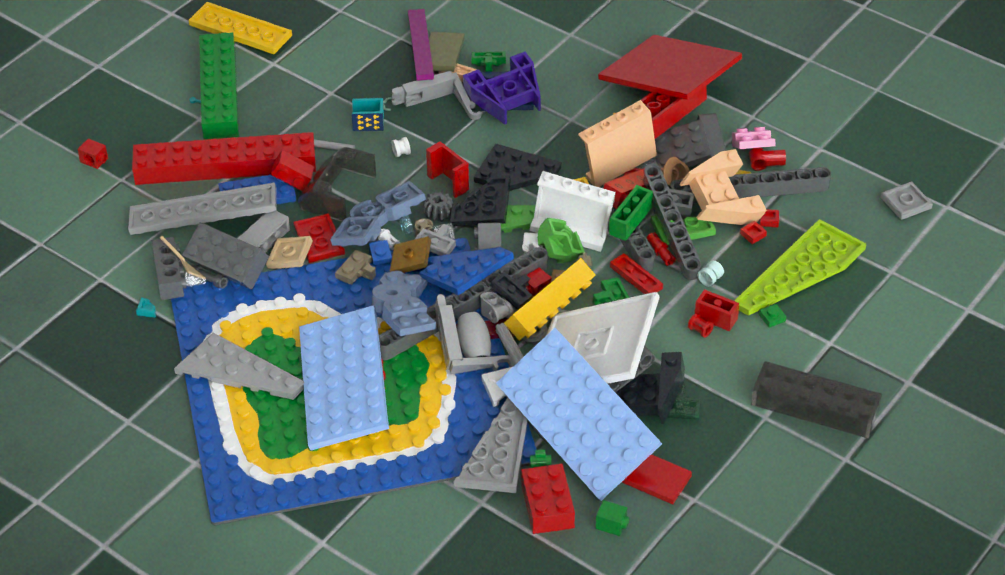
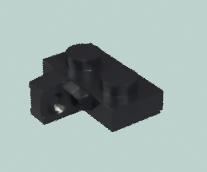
M503 272L492 280L490 284L496 292L518 310L529 302L533 296L526 289L531 279L526 274L516 280Z

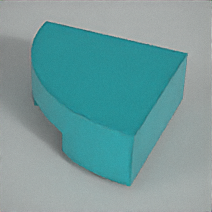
M141 297L136 310L137 316L156 318L155 306L149 299Z

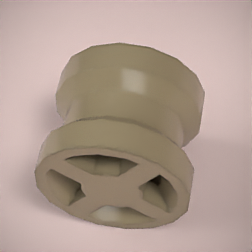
M425 218L417 220L415 222V237L423 228L433 232V222Z

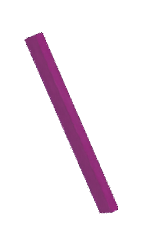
M408 10L416 79L418 81L433 80L434 71L425 10Z

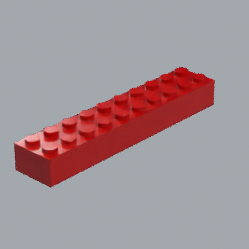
M304 132L133 145L132 170L135 185L271 175L273 162L282 150L314 166L313 172H316L314 133Z

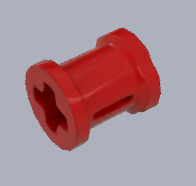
M695 313L688 322V328L696 330L703 338H706L714 327L713 322H707L698 313Z

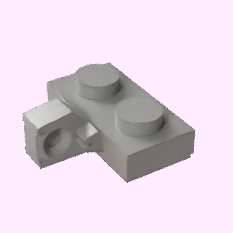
M445 224L437 232L423 228L415 238L419 239L429 236L431 239L430 252L438 255L450 254L456 246V240L449 238L450 226Z

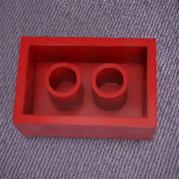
M563 464L521 469V486L532 533L538 534L575 528V510Z

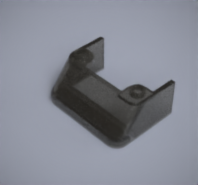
M349 147L338 150L323 162L298 198L299 208L318 215L329 213L332 219L343 222L347 218L345 198L331 195V185L342 169L375 178V154Z

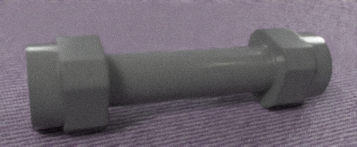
M191 265L206 277L205 280L213 282L215 287L225 288L227 286L228 279L223 275H213L203 271L201 266ZM189 274L190 276H192V277L195 278V279H199V278H200V277L194 276V275H192V274Z

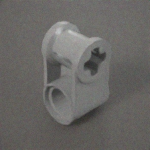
M485 292L480 295L481 315L488 318L492 323H496L499 319L505 317L510 318L513 315L511 304L496 293Z

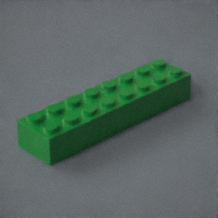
M225 32L199 35L204 140L239 137L234 33Z

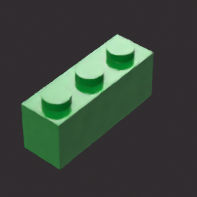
M636 185L610 217L609 235L626 241L651 210L653 191Z

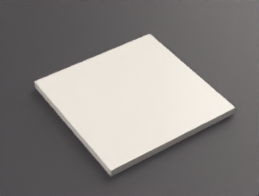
M657 292L556 314L552 318L547 335L556 328L607 384L633 379L660 297Z

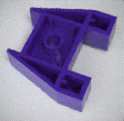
M526 51L510 57V71L486 80L479 69L463 75L464 89L470 100L503 124H507L508 110L531 101L537 110L541 111V96L534 63Z

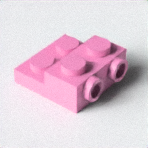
M754 127V131H748L747 128H739L737 132H732V145L738 149L775 146V139L771 138V130H765V127Z

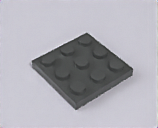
M701 119L666 130L655 139L657 152L655 158L660 168L665 166L670 157H677L688 167L703 163L712 158Z

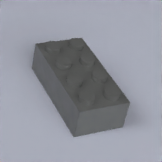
M199 222L182 254L191 263L215 274H221L227 279L251 290L270 257L262 249Z

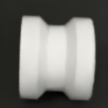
M407 137L391 141L395 157L411 153Z

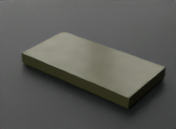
M431 32L429 44L433 71H455L465 40V33Z

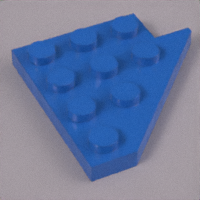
M497 247L433 256L428 258L427 267L419 272V274L427 282L460 295L513 260L514 255L509 250Z

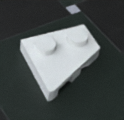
M512 367L481 375L482 382L493 407L498 406L499 401L505 396L507 397L496 382Z

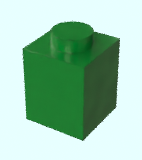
M603 500L596 515V529L620 536L622 530L627 529L630 517L627 516V507Z

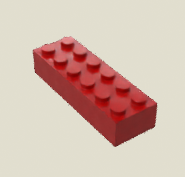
M705 86L688 100L651 92L641 99L651 112L654 138L659 137L707 99V89Z

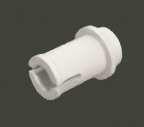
M381 229L378 240H387L390 250H394L393 245L400 242L390 234L388 229Z

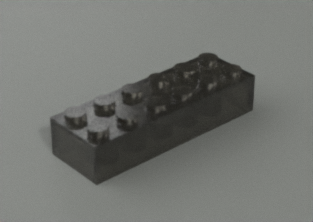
M765 361L753 388L751 405L869 439L879 412L882 394Z

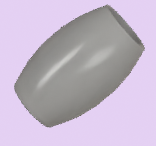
M469 312L461 315L458 318L457 333L460 348L465 358L490 357L491 338L486 323L480 314Z

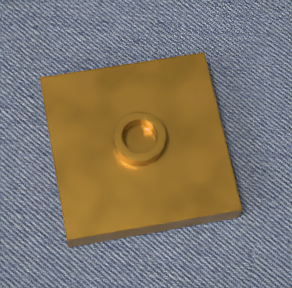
M429 236L395 244L390 272L401 271L406 273L426 268L431 245Z

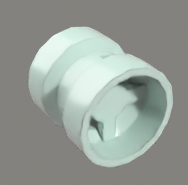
M712 260L705 268L698 272L697 276L703 285L709 287L724 274V269L719 262Z

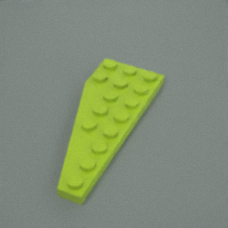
M819 219L734 301L740 303L739 311L749 316L845 270L866 249V243Z

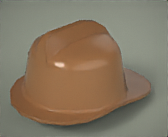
M670 157L665 166L661 168L669 187H671V183L674 180L684 179L688 172H690L688 166L677 157Z

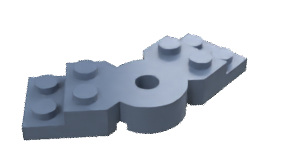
M408 181L375 197L376 202L372 203L371 200H366L355 205L350 210L351 217L344 219L331 237L332 246H363L368 242L375 241L383 225L388 221L401 220L411 214L410 207L419 205L420 202L426 200L425 194L412 182Z
M401 271L385 272L379 281V285L372 290L371 306L374 305L376 312L382 314V319L399 336L436 329V322L427 314V306L418 298L427 286V281L417 274L409 275Z

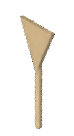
M163 236L160 237L181 260L187 273L203 279L206 278L188 264L185 258Z

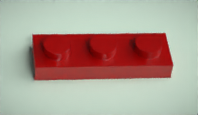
M625 253L610 261V268L643 294L659 292L663 289L661 281Z

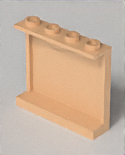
M641 100L578 133V136L585 143L590 169L586 173V178L596 187L604 185V183L657 156L651 112Z

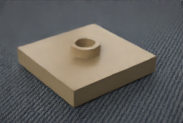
M311 236L278 238L266 263L267 268L302 267L313 242Z

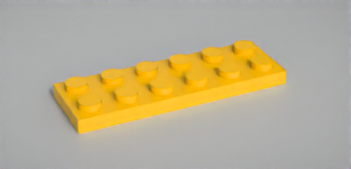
M206 2L188 20L190 26L213 34L233 32L234 41L271 54H275L292 36V30Z

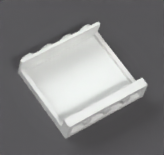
M543 171L537 183L539 189L530 231L538 233L540 225L547 218L561 219L566 221V225L573 233L577 231L583 247L601 252L607 236L615 192Z

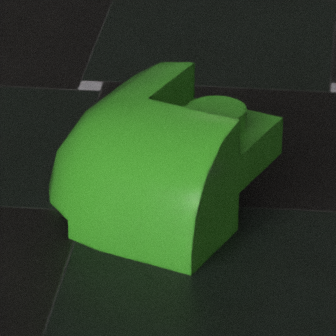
M547 218L540 225L537 237L538 245L545 246L549 258L556 259L557 263L571 262L578 259L579 255H583L585 252L577 231L573 233L566 225V221Z

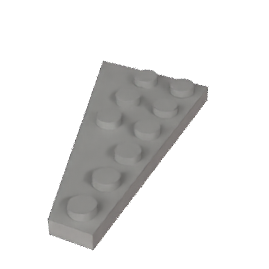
M215 333L206 338L174 368L175 374L182 375L186 373L192 375V378L199 379L204 377L211 379V382L238 388L245 386L251 388V391L256 392L259 390L268 391L270 395L292 400L304 390L303 380Z
M509 398L506 399L497 418H494L491 427L485 432L473 450L468 463L464 464L459 477H456L453 481L454 487L516 493L528 419Z

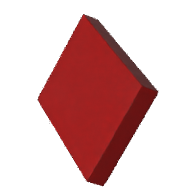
M329 213L293 222L298 237L311 236L313 240L306 256L309 263L345 255L344 247L340 245L332 246L330 239L336 232V228Z
M651 454L622 483L674 504L692 477V471Z

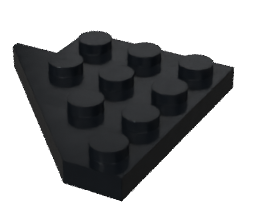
M495 143L476 172L474 182L485 185L487 183L486 180L491 176L510 175V191L537 184L543 171L557 175L561 169L562 162Z

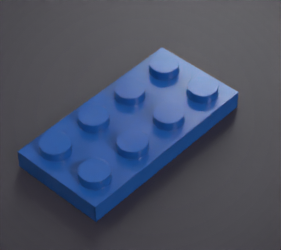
M272 175L218 183L219 191L275 183L277 204L296 201L294 187Z

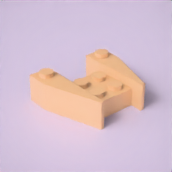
M736 149L719 152L688 172L681 181L680 186H690L702 210L696 217L697 220L746 225L753 221L758 222L767 211L759 195L739 199L729 179L743 165Z

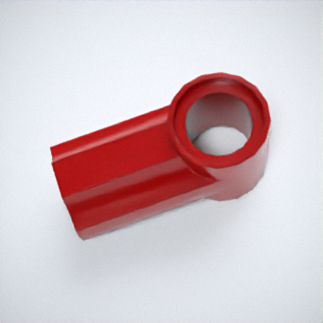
M758 147L752 148L748 153L751 167L755 171H761L767 166L786 165L785 150L764 151L763 148Z

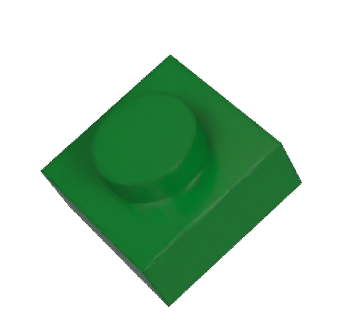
M777 304L761 309L759 312V316L769 328L786 322V315Z

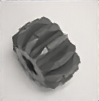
M434 191L433 195L427 194L426 200L423 201L424 215L428 219L433 218L434 222L437 219L441 221L443 218L449 219L452 207L454 206L453 200L449 197V194L443 195L442 191L440 193Z

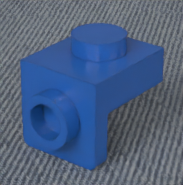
M387 240L369 243V254L372 256L373 266L391 263L392 256Z

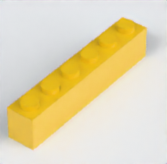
M580 258L515 312L504 324L519 341L524 336L529 338L537 331L535 329L536 326L540 329L548 322L547 317L551 319L559 312L558 307L563 309L570 303V297L574 300L582 292L579 289L585 290L592 284L590 280L596 276L595 273Z

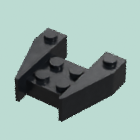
M682 352L662 353L660 373L639 374L615 392L636 416L659 415L661 424L665 423L684 383L685 365Z

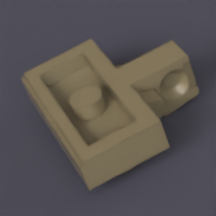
M355 250L335 272V278L351 285L361 276L373 280L376 276V268L370 265L372 256Z

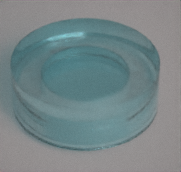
M402 216L400 218V225L405 235L413 233L409 216Z

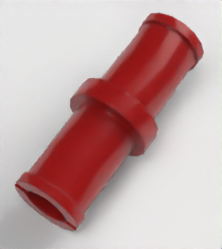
M656 232L650 233L646 239L653 247L654 253L660 256L666 266L672 265L676 258L669 251L668 245L662 242Z

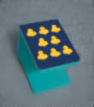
M383 98L352 99L353 131H384Z

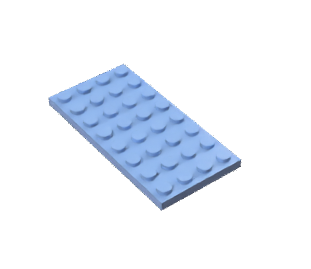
M374 305L299 326L307 438L310 450L389 429L377 315Z
M556 328L496 382L499 388L600 501L662 445L659 439Z

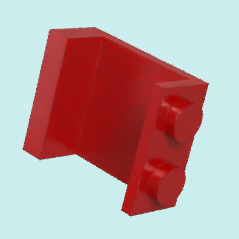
M441 141L426 149L427 176L430 179H434L444 174L453 182L454 198L466 193L469 190V163Z

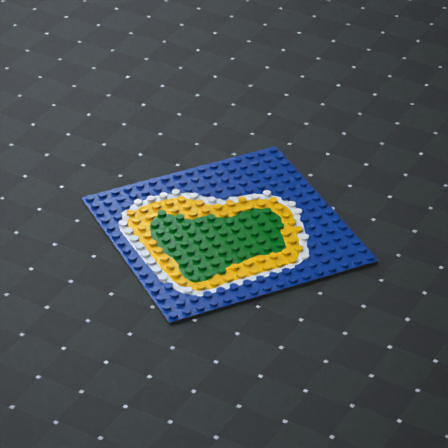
M466 238L453 239L456 240V246L450 254L471 251ZM429 252V257L440 256L433 252ZM348 258L308 264L302 267L261 272L252 290L229 279L225 288H217L210 281L186 285L187 288L183 289L184 297L171 299L182 361L206 338L215 333L303 380L299 326L371 306L372 290L379 285V281L385 272H390L391 263L374 265L376 276L373 280L361 276L352 285L335 278V272ZM425 268L406 272L404 274L420 275L419 272H421ZM427 282V286L418 298L428 308L436 303L439 294L444 295L446 298L453 293ZM481 308L474 311L479 313L484 321L489 320L488 318L481 315ZM376 312L378 333L380 335L391 329V327L382 319V314ZM437 332L395 357L383 360V370L386 373L384 387L389 429L310 450L307 438L304 390L292 400L270 395L268 391H251L249 387L241 386V388L219 384L211 382V379L192 378V375L184 373L210 518L213 525L455 480L462 472L464 464L468 463L473 450L485 432L491 427L494 418H497L501 407L508 397L505 396L499 401L498 406L493 407L481 376L482 374L494 372L493 367L450 374V370H446L440 334ZM500 338L491 339L490 357L505 355ZM508 362L497 363L499 366L497 370L509 368ZM528 423L520 467L530 465V455H535V450H537Z

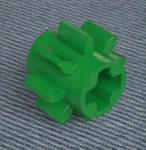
M535 450V455H530V468L551 465V455H546L545 450Z

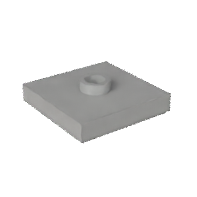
M912 181L882 192L880 197L901 220L932 209L933 205Z

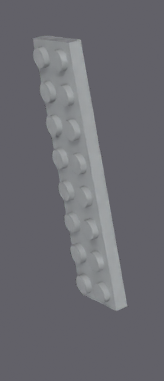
M275 183L130 206L128 230L130 235L142 234L187 225H197L199 222H215L277 211Z

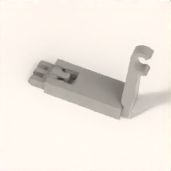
M447 71L434 75L433 80H416L392 89L393 105L404 103L408 107L454 93L470 119L478 120L482 116L480 111L477 113L472 112L471 109L475 108L476 104L472 101L470 102L456 72Z
M439 294L435 303L436 319L446 370H450V374L493 367L494 371H497L499 367L497 363L508 362L510 367L514 366V362L509 355L462 358L452 305H446L444 295Z

